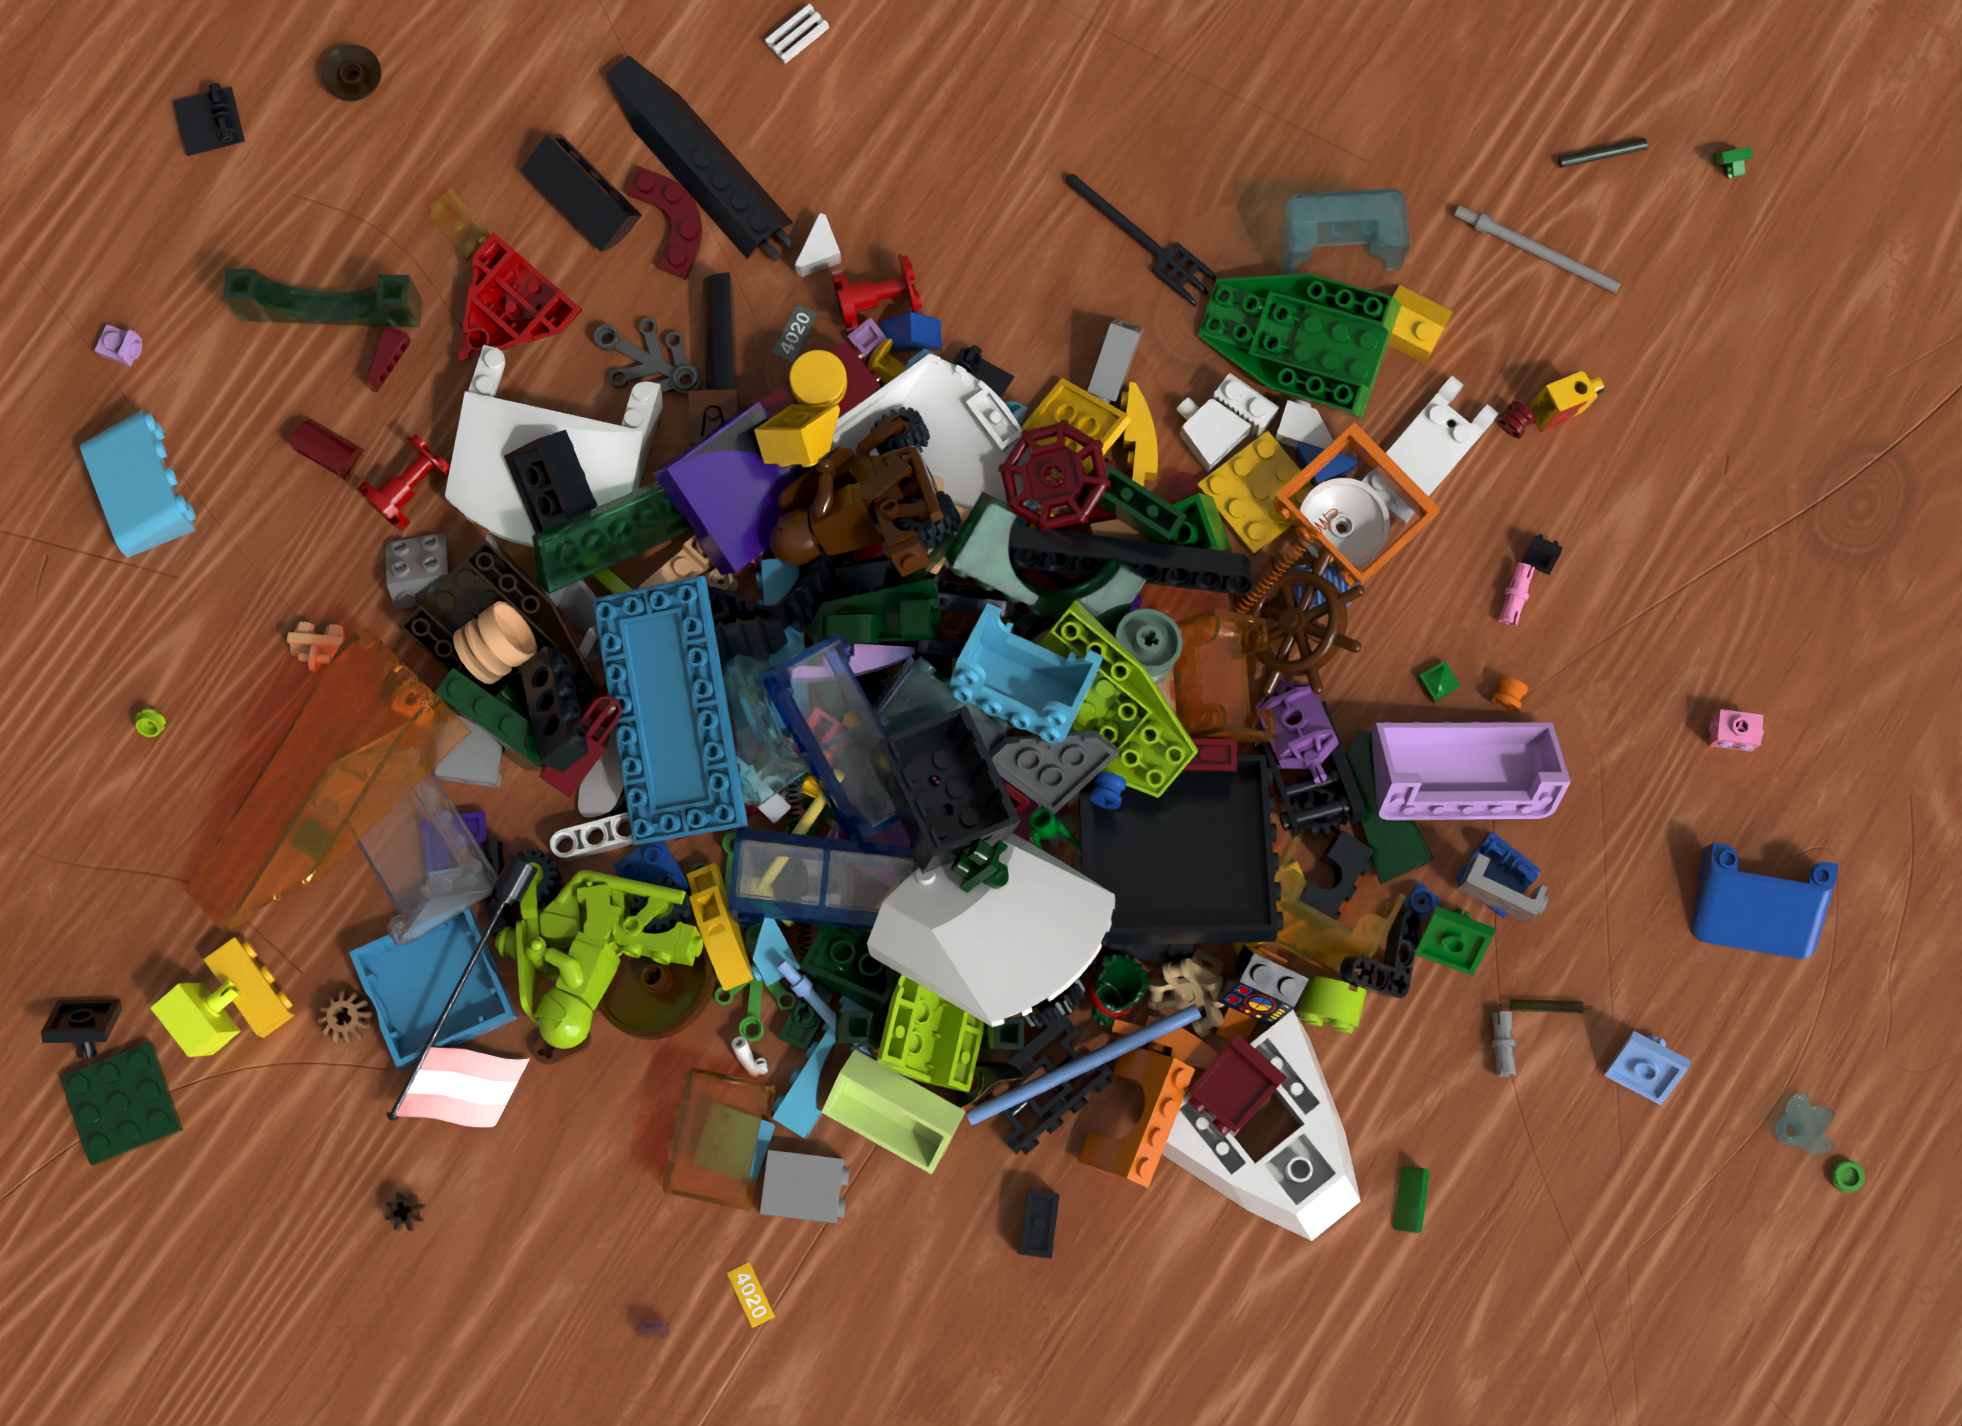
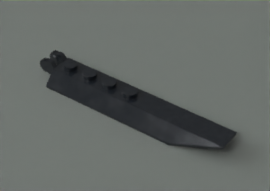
M627 56L606 73L634 132L747 260L757 247H761L774 262L780 258L778 251L768 242L773 236L788 250L794 247V243L781 229L791 225L793 221L680 94L631 56Z

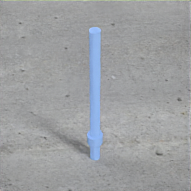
M783 959L776 968L792 984L790 988L797 996L804 997L852 1052L856 1049L877 1061L814 991L811 981L805 975L801 976L786 959Z

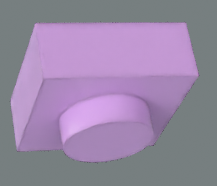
M871 317L848 335L854 346L860 349L866 361L869 360L876 347L888 339Z

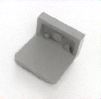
M443 533L392 541L386 545L387 587L395 610L417 607L449 574L448 543L446 535Z

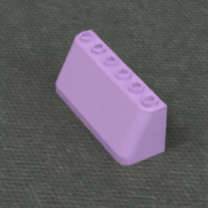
M1553 722L1376 723L1372 732L1376 805L1379 816L1384 820L1541 819L1552 815L1556 811L1571 782Z

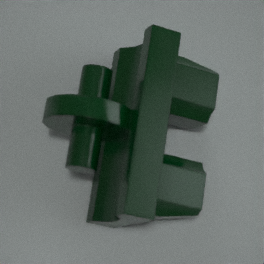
M978 839L970 847L968 855L963 851L958 854L953 862L951 871L963 878L959 888L968 893L981 882L993 889L1005 886L1009 880L1008 867L999 862V856L1006 851L1008 845L1000 840L991 846L982 839Z

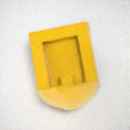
M887 339L876 347L867 362V369L869 371L874 369L884 385L902 374L906 365L889 355L892 339Z

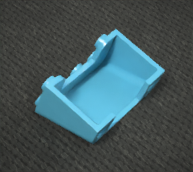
M142 409L80 444L82 456L114 540L122 554L127 558L196 531L193 520L197 518L193 507L189 502L186 503L182 494L177 495L174 485L178 484L177 477L171 467L167 468L164 458L168 457L161 441L165 438L164 431L158 421L155 422L151 413L146 414Z

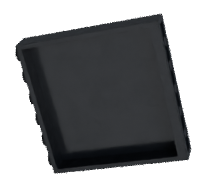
M1237 755L1236 772L1181 771L1159 798L1126 785L1125 790L1120 793L1122 802L1117 809L1103 808L1090 800L1091 792L1097 786L1095 784L1096 776L1078 792L1081 874L1115 894V909H1113L1111 916L1112 924L1109 932L1106 931L1101 945L1276 941L1278 931H1283L1282 911H1277L1276 901H1281L1280 882H1275L1274 872L1279 871L1278 852L1273 853L1272 842H1277L1276 823H1271L1270 813L1275 812L1274 795H1269L1268 785L1273 783L1272 766H1267L1266 755Z

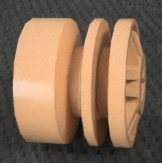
M500 601L479 614L478 619H472L466 625L456 630L453 636L454 646L460 660L477 679L485 684L495 683L502 676L511 672L512 667H518L535 655L537 651L535 637L524 618L513 607Z

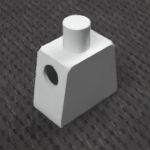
M1188 397L1176 409L1187 420L1181 427L1180 436L1208 473L1249 435L1251 425L1214 399H1209L1200 408Z

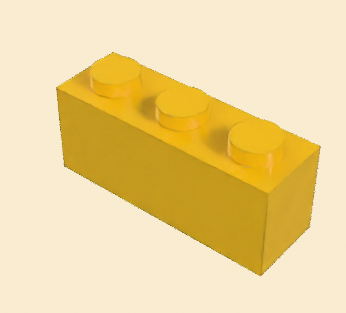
M234 937L203 960L221 985L227 979L236 984L233 989L239 988L241 995L232 1001L255 1034L264 1038L295 1016L290 1009L293 1003L283 990L278 992L272 984L276 979L267 966L260 967L255 960L258 953L248 940L243 942Z

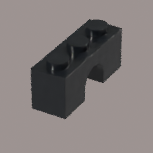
M1344 830L1335 834L1320 858L1334 873L1333 886L1330 889H1322L1312 882L1304 885L1288 912L1305 921L1319 932L1327 929V927L1332 928L1341 915L1338 909L1342 902H1348L1357 889L1353 885L1359 875L1363 877L1371 867L1373 861L1369 858L1374 850Z

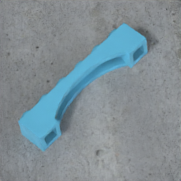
M843 995L839 1001L843 1006L837 1016L850 1028L857 1020L871 1010L856 1004ZM827 1023L822 1028L826 1033L820 1043L814 1041L808 1049L805 1057L809 1060L803 1070L798 1067L788 1082V1084L792 1085L786 1096L780 1094L771 1108V1111L775 1112L772 1117L773 1120L805 1140L822 1115V1112L817 1109L820 1080L829 1056L841 1039Z

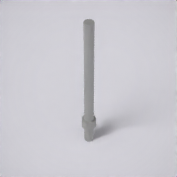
M1459 205L1454 215L1474 225V229L1483 234L1486 232L1493 234L1615 294L1621 285L1620 282L1492 221L1493 218L1484 213L1479 215Z

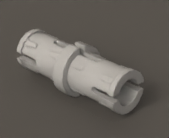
M1501 1011L1499 1014L1494 1012L1492 1013L1494 1041H1491V1047L1495 1049L1496 1076H1516L1514 1048L1517 1047V1040L1513 1039L1512 1012Z

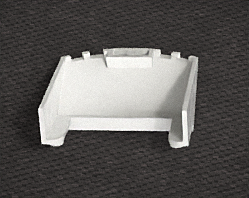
M483 345L469 390L464 393L445 499L452 507L455 506L461 511L465 518L473 524L476 522L489 529V533L525 546L565 550V547L573 546L593 548L594 544L609 540L613 543L623 539L663 408L661 384L647 381L636 384L631 391L622 424L619 426L495 398L505 367V357L498 348ZM566 429L573 443L581 468L585 472L586 480L597 502L601 516L539 542L504 455L538 438Z

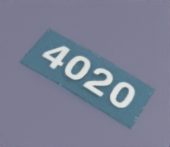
M797 304L772 353L793 363L819 314Z

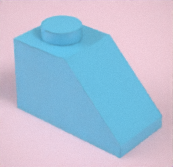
M769 910L764 912L751 954L755 963L751 964L750 967L757 981L759 982L764 979L767 986L785 977L776 968L783 959H786L795 970L800 969V965Z

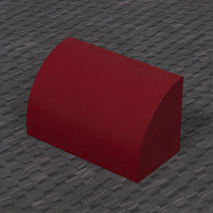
M312 419L303 422L288 441L294 451L344 480L364 451L363 448Z

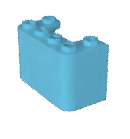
M987 603L956 662L949 684V689L954 698L960 702L970 703L982 709L988 715L998 716L1011 722L1018 729H1026L1040 736L1046 742L1056 743L1064 741L1095 680L1104 656L1089 650L1083 658H1076L1077 653L1072 651L1068 659L1011 633L1014 624L1007 622L1005 626L999 616L1002 609Z

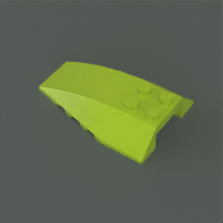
M901 974L891 998L878 1052L877 1066L923 1083L962 1092H970L984 1031V1022Z

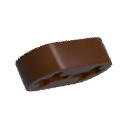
M589 1031L587 1037L582 1041V1045L567 1049H555L552 1051L553 1057L550 1059L546 1055H540V1051L544 1049L543 1044L546 1042L543 1037H540L534 1043L533 1055L536 1060L545 1065L558 1063L587 1050L592 1042L591 1032Z

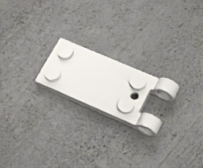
M1451 376L1435 397L1386 452L1428 496L1433 493L1499 415L1495 409L1487 404L1473 422L1469 423L1448 406L1464 387V384L1454 376ZM1452 420L1455 426L1449 427L1447 421ZM1373 470L1361 481L1372 487L1382 497L1388 512L1403 525L1415 514Z

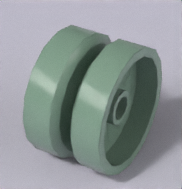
M1147 608L1130 612L1124 616L1113 634V637L1145 667L1156 685L1165 680L1181 655L1183 640L1180 629L1173 619L1157 610Z

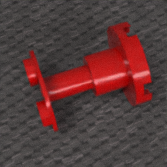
M898 254L902 276L872 283L871 278L848 283L843 269L831 272L840 312L844 315L843 322L846 331L859 328L856 313L878 307L877 301L906 293L912 312L917 313V310L922 308L919 292L916 291L915 285L910 282L915 280V274L907 255L902 256V254Z
M416 434L412 438L406 437L405 440L419 456L399 477L392 474L378 490L367 481H364L356 489L361 496H366L370 500L368 503L393 526L396 525L401 532L410 524V521L400 511L416 495L412 489L432 469L447 480L450 471V465L439 455L434 459L427 449L429 446Z

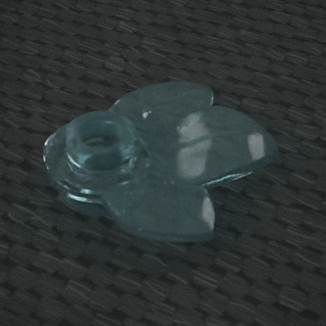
M1806 1092L1797 1094L1787 1102L1785 1116L1778 1120L1775 1127L1776 1136L1782 1144L1790 1147L1799 1146L1807 1154L1826 1153L1833 1149V1144L1823 1132L1830 1126L1835 1112L1822 1106L1811 1107ZM1788 1125H1792L1795 1128V1135L1793 1137L1786 1133Z

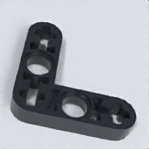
M1396 909L1390 920L1383 963L1362 956H1347L1343 959L1340 966L1342 980L1350 983L1352 986H1359L1385 997H1405L1410 988L1420 930V916L1418 912L1414 909ZM1400 946H1401V948H1402V956H1401V959L1399 960L1398 951H1399V948H1400ZM1355 969L1361 970L1360 975L1355 972ZM1376 970V971H1377V981H1376V983L1374 984L1373 975H1374V971ZM1390 979L1395 982V985L1389 984Z

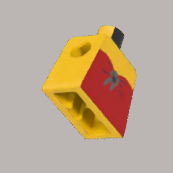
M1580 371L1546 385L1527 407L1534 413L1536 417L1535 422L1540 431L1543 432L1585 411L1597 398V395L1604 392V384L1600 377L1594 376L1589 379L1585 372Z

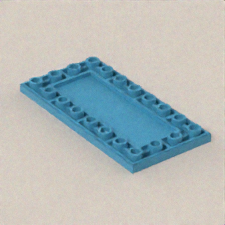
M706 576L692 577L592 599L608 695L619 700L622 706V713L614 726L633 844L640 845L748 826Z

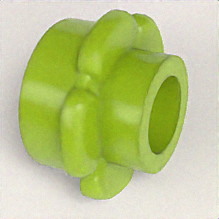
M144 709L142 713L138 712L135 717L137 731L146 737H155L165 728V717L155 709Z

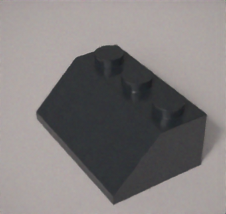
M566 429L538 438L504 455L539 542L601 516L597 502L586 480L585 472L581 468L573 443Z

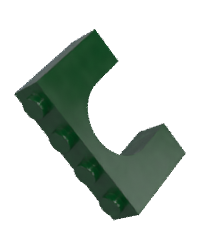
M451 668L441 675L425 698L427 702L447 716H461L489 733L505 747L502 754L524 770L536 768L541 764L531 722L456 669Z

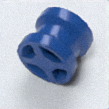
M1100 772L1096 775L1095 784L1097 786L1091 792L1090 800L1100 807L1117 809L1122 802L1120 793L1125 790L1126 780L1114 773Z

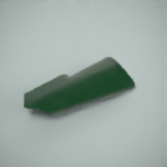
M926 579L821 603L805 631L816 646L878 644V642L937 640L941 633V609L936 580Z
M1357 730L1345 755L1365 805L1364 821H1361L1368 847L1374 850L1371 857L1380 884H1383L1395 877L1398 878L1418 869L1435 859L1415 820H1384L1379 816L1376 805L1372 733Z

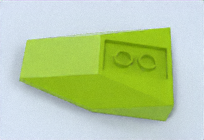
M1075 600L1039 644V646L1067 659L1071 651L1077 653L1076 658L1085 657L1089 650L1104 656L1095 680L1069 732L1097 731L1114 744L1119 751V755L1101 772L1117 774L1126 780L1127 786L1159 798L1199 750L1145 667Z

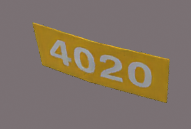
M750 1262L727 1273L752 1328L775 1317Z

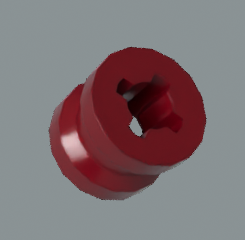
M1512 401L1508 406L1509 411L1506 414H1501L1497 419V423L1507 434L1520 439L1525 433L1524 429L1526 426L1532 425L1536 417L1527 406L1518 401Z

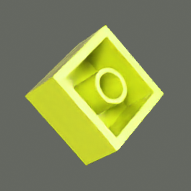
M229 979L224 981L213 993L210 992L204 983H178L151 1007V1010L188 1057L214 1055L241 1031L224 1010L225 1006L241 995L239 988L233 989L236 984Z

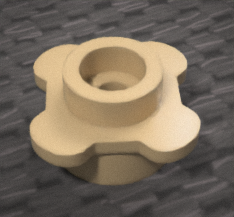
M715 568L711 572L704 574L709 587L721 588L728 592H735L739 587L738 581L733 579L731 573L721 576L717 568ZM720 579L724 581V583L721 585L718 584V581Z

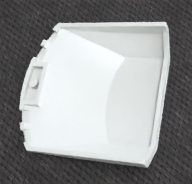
M928 354L837 420L830 452L838 446L844 445L850 448L855 455L858 443L871 433V427H875L874 423L876 420L882 421L881 416L884 413L888 416L891 414L890 410L892 409L899 412L900 407H905L906 411L909 407L913 408L914 411L917 410L930 434V439L927 440V447L921 446L923 449L921 455L931 473L943 478L945 494L951 497L955 505L967 508L970 511L967 522H964L965 525L959 528V532L954 531L955 537L959 542L975 548L982 543V530L985 526L992 523L1007 524L1018 516L1015 513H1008L1005 508L1007 502L1001 472L998 471L999 464H1003L1020 438L1022 429L999 396L983 381H979L963 367L941 359V357ZM1029 446L1016 466H1023L1030 459L1031 451ZM876 448L870 452V456L879 455ZM827 454L819 458V461L823 459ZM1016 474L1014 479L1017 494L1019 495L1024 491L1022 476ZM1030 498L1024 502V505L1030 507L1036 501ZM948 557L943 565H947V569L957 560Z
M1013 833L1008 839L1002 841L1008 847L999 856V862L1008 867L1009 880L1005 886L993 889L981 882L966 893L959 888L963 878L951 871L953 862L922 874L918 867L882 902L867 942L871 957L991 1027L1004 1024L1005 1018L1020 1012L1022 1016L1033 1012L1032 1006L1044 999L1048 1001L1053 1000L1076 981L1102 947L1101 941L1106 931L1109 932L1112 924L1111 916L1113 909H1115V894Z

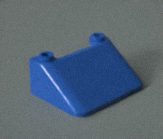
M1713 842L1702 849L1692 921V932L1699 941L1794 959H1806L1814 954L1835 887L1838 863L1825 861L1815 864L1809 871L1808 882L1803 883L1737 871L1738 855L1727 844Z

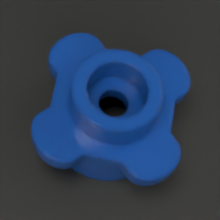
M1419 883L1414 886L1413 893L1405 897L1402 903L1405 909L1416 910L1420 916V921L1428 919L1429 912L1435 906H1439L1440 898L1428 890L1426 885ZM1420 899L1424 900L1423 905L1418 903Z

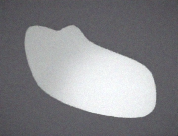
M614 727L609 733L611 736L606 750L580 784L578 809L584 817H596L609 812L616 805L624 788Z

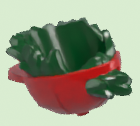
M1126 953L1122 956L1115 954L1104 955L1095 968V972L1087 986L1086 994L1092 1008L1093 1020H1098L1099 1025L1103 1028L1110 1026L1113 1018L1129 1013L1134 1004L1142 1000L1141 998L1145 995L1144 990L1149 985L1146 970H1142L1143 965L1136 963L1134 957L1128 958Z

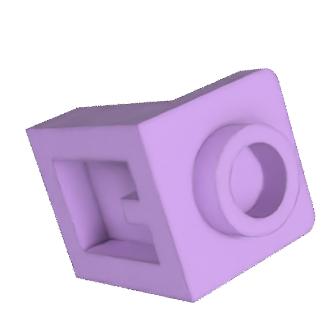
M106 324L94 351L97 355L131 367L133 360L137 359L141 354L142 339L133 330L129 329L127 332Z

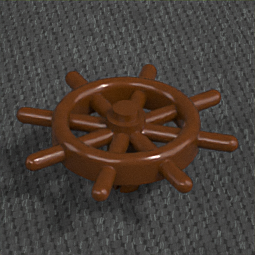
M1327 548L1321 550L1312 572L1303 570L1289 572L1286 570V572H1282L1280 570L1282 576L1276 575L1278 581L1272 579L1274 585L1269 584L1270 589L1265 588L1266 593L1260 591L1262 597L1256 596L1258 602L1253 601L1254 606L1249 605L1250 612L1247 623L1249 641L1232 649L1230 657L1233 660H1239L1254 652L1255 656L1265 666L1270 668L1261 691L1264 697H1271L1281 674L1288 676L1307 675L1311 691L1316 695L1323 692V684L1318 670L1335 656L1340 647L1353 653L1360 652L1362 648L1359 641L1345 636L1348 622L1346 604L1362 597L1365 593V588L1362 585H1356L1341 593L1332 582L1323 577L1332 557V552ZM1273 553L1270 557L1273 570L1281 575L1274 565L1284 570L1278 562L1279 560L1284 564V560L1280 553ZM1306 586L1297 605L1293 589ZM1317 590H1319L1325 602L1309 609ZM1237 594L1234 597V603L1237 606H1240L1239 602L1248 608L1242 598L1252 604L1249 598L1243 594ZM1281 596L1286 608L1283 611L1273 607ZM1328 614L1327 626L1317 622V619ZM1268 618L1279 622L1278 626L1266 632ZM1284 637L1277 655H1275L1269 644ZM1309 639L1313 640L1316 643H1319L1313 651L1311 649ZM1296 641L1301 658L1287 661Z

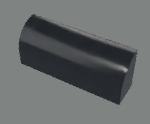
M562 134L546 135L520 170L600 252L606 251L619 243L642 216Z
M730 272L708 276L702 281L706 390L737 389L738 391L734 288Z

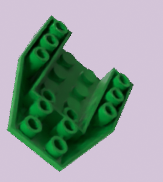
M1309 273L1216 279L1197 336L1269 389L1363 419L1401 304L1393 296Z

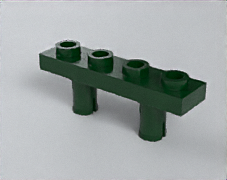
M808 976V979H815V981L811 982L813 985H816V987H813L814 991L829 1006L836 991L813 976ZM803 996L797 997L778 1039L807 1052L823 1019Z

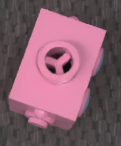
M1720 709L1711 716V723L1708 728L1710 732L1709 746L1752 752L1761 745L1764 733L1762 729L1764 715Z

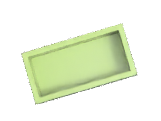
M856 1049L839 1072L822 1110L823 1114L930 1174L934 1172L966 1112L899 1073L877 1066V1061Z

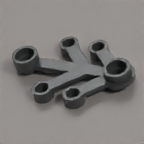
M645 318L639 324L640 333L646 339L649 353L620 339L616 328L612 325L604 324L596 329L594 339L601 350L611 351L614 349L642 364L625 370L614 369L609 376L614 388L622 389L627 386L629 381L657 373L668 377V379L656 382L661 384V393L675 390L679 394L688 395V391H697L700 387V373L695 367L687 365L683 351L684 340L680 333L670 332L665 338L667 348L673 353L676 366L674 367L664 362L657 338L658 327L651 318ZM651 324L654 328L651 332H645L643 330L644 326ZM605 336L613 337L612 342L609 344L603 343L602 340ZM672 338L680 339L679 344L676 346L670 345L669 342ZM616 375H623L624 380L616 383L614 382V377ZM683 377H690L692 379L688 385L681 383Z

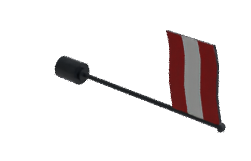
M511 854L508 857L493 886V889L498 891L495 897L500 899V902L391 1112L387 1111V1118L389 1120L395 1121L399 1118L398 1116L430 1117L468 1127H495L530 1058H502L465 1048L432 1047L503 908L506 903L513 905L515 900L521 903L538 871L537 867Z

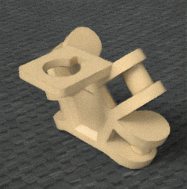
M1197 949L1192 959H1182L1180 964L1176 965L1172 962L1163 964L1165 978H1154L1148 981V989L1151 991V996L1147 998V1007L1154 1010H1162L1173 1006L1178 1010H1182L1195 1003L1198 1011L1205 1008L1207 1016L1204 1018L1201 1015L1200 1019L1192 1022V1026L1200 1037H1206L1210 1034V1029L1213 1026L1218 1028L1224 1023L1219 1007L1225 1005L1216 1001L1224 984L1223 977L1219 976L1224 963ZM1201 959H1202V960H1205V961H1208V962L1211 963L1214 967H1211V966H1210V967L1208 968V967L1204 966V965H1203V962L1201 961ZM1171 990V996L1163 995V992Z

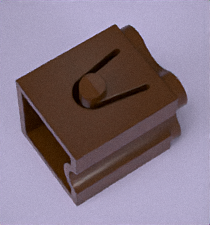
M737 389L688 391L690 448L703 441L715 427L741 409Z

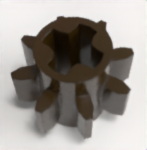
M398 1192L396 1193L397 1201L394 1203L386 1202L387 1207L391 1209L390 1214L384 1218L385 1220H394L396 1222L394 1230L399 1231L402 1225L405 1224L408 1231H414L412 1223L415 1221L424 1222V1218L419 1215L420 1209H423L425 1204H416L414 1202L416 1194L411 1193L408 1199L405 1200L403 1194ZM402 1205L411 1207V1212L407 1213L408 1219L399 1217L398 1212L403 1210Z

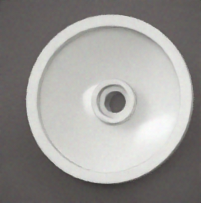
M1335 478L1316 486L1304 499L1300 512L1318 529L1314 522L1325 528L1319 521V518L1328 523L1323 514H1326L1330 509H1337V516L1336 510H1331L1325 515L1330 521L1331 526L1325 524L1327 530L1320 528L1323 535L1354 567L1369 562L1381 551L1389 535L1390 517L1382 497L1366 483L1351 478ZM1343 524L1346 527V532H1338L1336 525ZM1309 541L1310 547L1304 546L1317 559L1318 549Z

